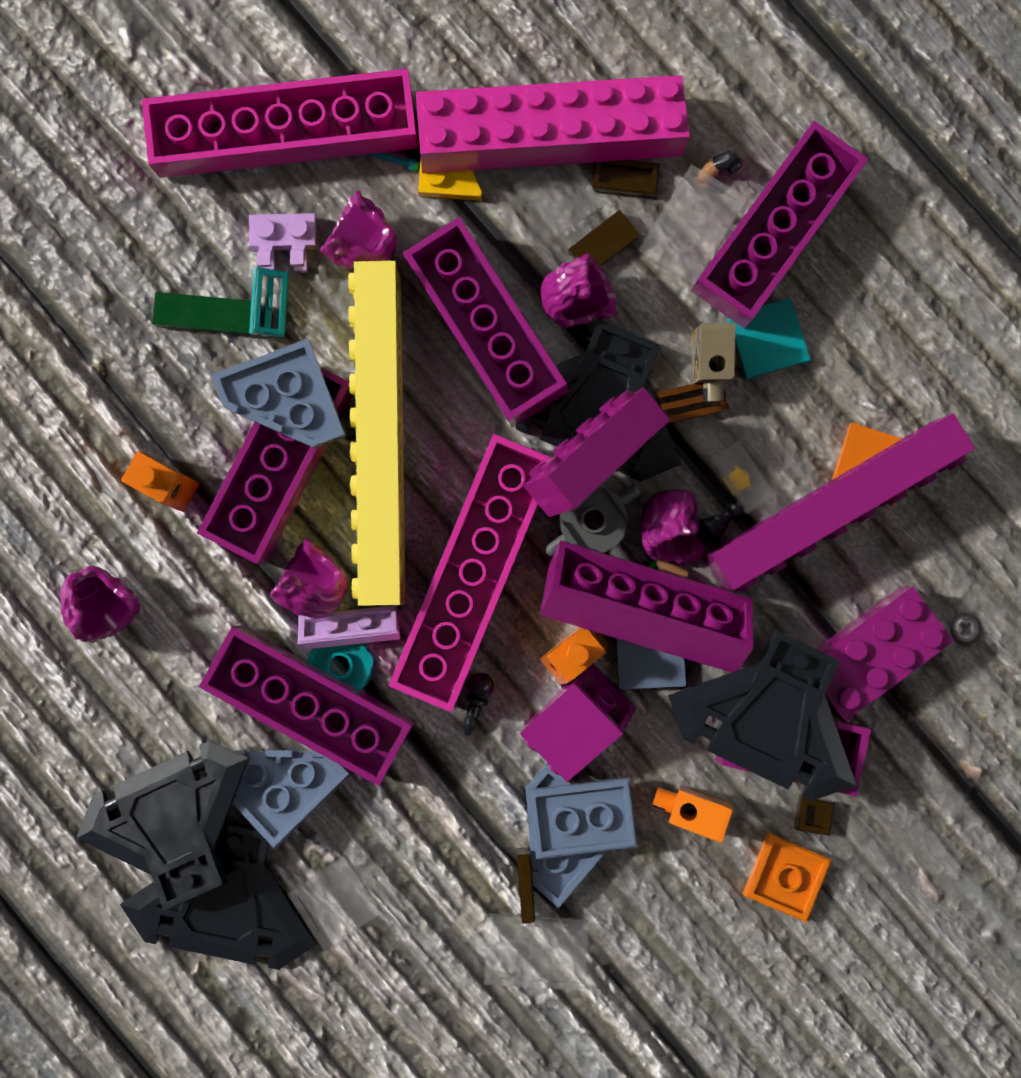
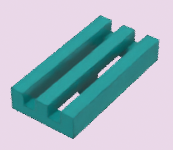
M261 267L253 269L250 335L273 336L277 339L285 337L289 272ZM263 276H266L263 327H259ZM274 278H279L276 329L271 328Z

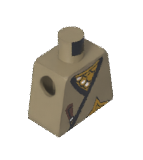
M703 323L691 333L693 384H703V402H724L723 383L727 384L734 379L735 323ZM709 362L716 365L717 372L710 369Z

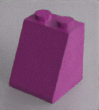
M591 664L557 692L527 722L519 734L524 738L525 743L530 749L537 751L547 761L552 772L556 775L559 774L568 782L624 733L637 708L594 664Z

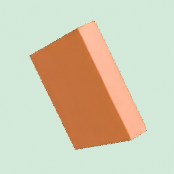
M853 422L850 423L832 480L902 438Z
M767 832L742 894L747 898L807 923L832 860L827 856Z

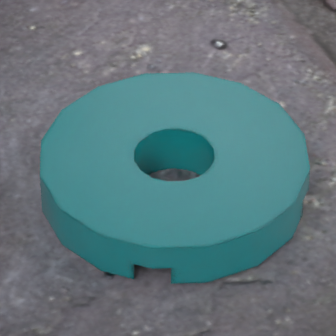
M366 643L311 649L307 658V662L360 691L368 685L374 671V658ZM336 656H344L349 661V670L344 675H338L332 670L331 663Z

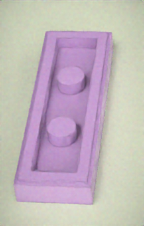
M398 605L337 611L322 619L298 616V646L300 650L400 639Z

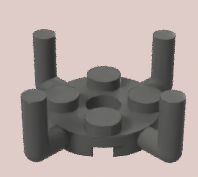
M632 484L618 495L613 491L598 487L578 507L561 513L560 528L562 535L546 546L545 554L548 557H553L561 540L600 553L608 551L613 557L630 561L619 545V542L622 540L627 527V510L625 506L641 494L640 486ZM589 511H597L603 517V524L597 530L589 529L584 523V516Z

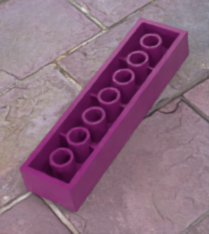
M954 413L933 420L706 553L704 556L724 589L743 592L758 583L756 577L760 574L766 575L769 573L772 575L788 565L786 559L789 557L795 558L799 556L801 558L817 549L818 547L815 542L818 540H832L848 530L845 525L849 522L851 524L857 521L860 523L878 513L875 509L878 505L880 507L886 504L891 505L908 495L905 491L907 488L909 490L917 486L920 488L938 478L935 474L936 471L940 473L946 469L951 470L968 460L965 454L974 450L975 447Z

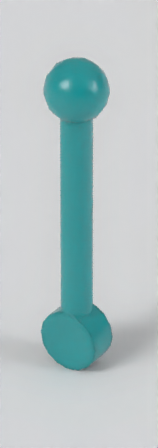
M386 153L367 154L407 166L410 171L415 172L420 168V163L415 158L407 160Z

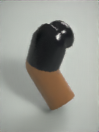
M728 150L711 157L694 181L701 188L707 189L722 170L727 169L730 174L737 173L743 166V159L738 157V152Z

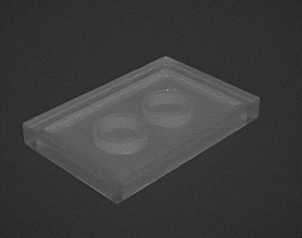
M691 164L639 248L638 253L694 286L748 198Z
M488 913L484 985L585 991L588 919L535 916L534 923L522 924L521 915Z

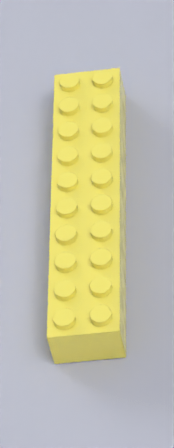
M395 261L354 262V273L348 274L349 293H353L355 306H349V325L353 327L355 340L349 341L350 360L354 361L355 374H350L349 385L350 393L354 394L356 400V408H350L351 428H355L356 441L350 444L351 462H355L357 475L351 476V495L356 496L357 510L351 511L352 530L357 532V544H352L351 556L352 564L358 565V578L352 579L353 599H358V606L406 604L401 276Z

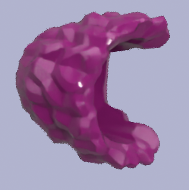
M358 190L349 198L348 205L344 208V212L341 214L337 225L325 244L322 245L320 252L328 256L335 265L345 266L349 270H354V262L390 261L397 249V237L394 228L385 219L383 211L376 207L372 200L363 197L361 191Z
M590 254L575 258L571 263H562L555 271H552L544 278L541 285L542 309L548 318L552 319L555 324L562 328L588 324L594 319L611 318L618 313L615 307L617 304L616 295L611 290V283L607 279L605 271L600 268L598 262Z
M685 489L665 490L652 495L644 504L640 519V530L646 553L654 561L661 560L665 563L674 561L677 564L691 562L692 559L699 560L705 553L704 544L697 537L700 523L697 516L698 508L694 493H690Z
M305 538L303 543L296 548L294 557L290 559L283 572V576L270 592V597L278 605L288 610L291 609L296 615L322 619L328 617L341 604L342 598L347 592L348 580L344 571L335 565L329 554L324 553L319 546L313 545L309 538Z
M87 566L79 572H72L66 577L60 589L63 623L68 627L76 640L79 639L83 643H95L98 639H106L107 637L114 636L116 632L125 630L126 625L130 624L134 620V615L140 613L141 610L139 608V597L134 595L133 590L127 588L126 583L121 578L113 577L109 572L100 567Z

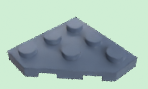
M309 339L211 375L223 407L312 448L346 436Z
M314 750L235 751L248 757L249 761L232 804L267 842L277 849L351 775L341 765Z
M546 763L526 786L533 886L559 908L606 851L536 859L528 789L572 784L570 781L566 782L559 774L556 775L552 772L549 764Z

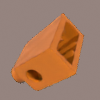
M140 451L136 453L121 479L122 482L155 501L182 512L185 511L200 485L197 481L151 455ZM180 484L178 492L171 498L173 490Z
M577 627L544 654L540 660L560 685L566 684L604 655L609 644L600 633Z
M680 786L678 794L658 787L652 807L671 813L669 823L720 843L723 842L733 810L732 802L684 786ZM689 803L694 805L697 810L693 814H687L683 812L682 806Z

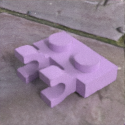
M315 213L249 215V247L251 251H258L257 266L275 270V250H291L290 265L293 267L294 273H308L307 250H317V218Z

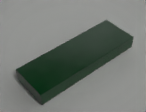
M155 292L152 325L164 328L250 335L251 301Z

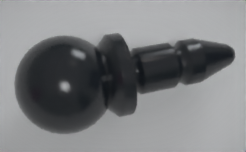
M476 673L468 681L469 694L466 695L465 700L471 703L468 705L467 717L464 720V733L466 736L471 735L477 726V718H479L482 708L481 705H488L487 698L494 690L493 679L486 673Z

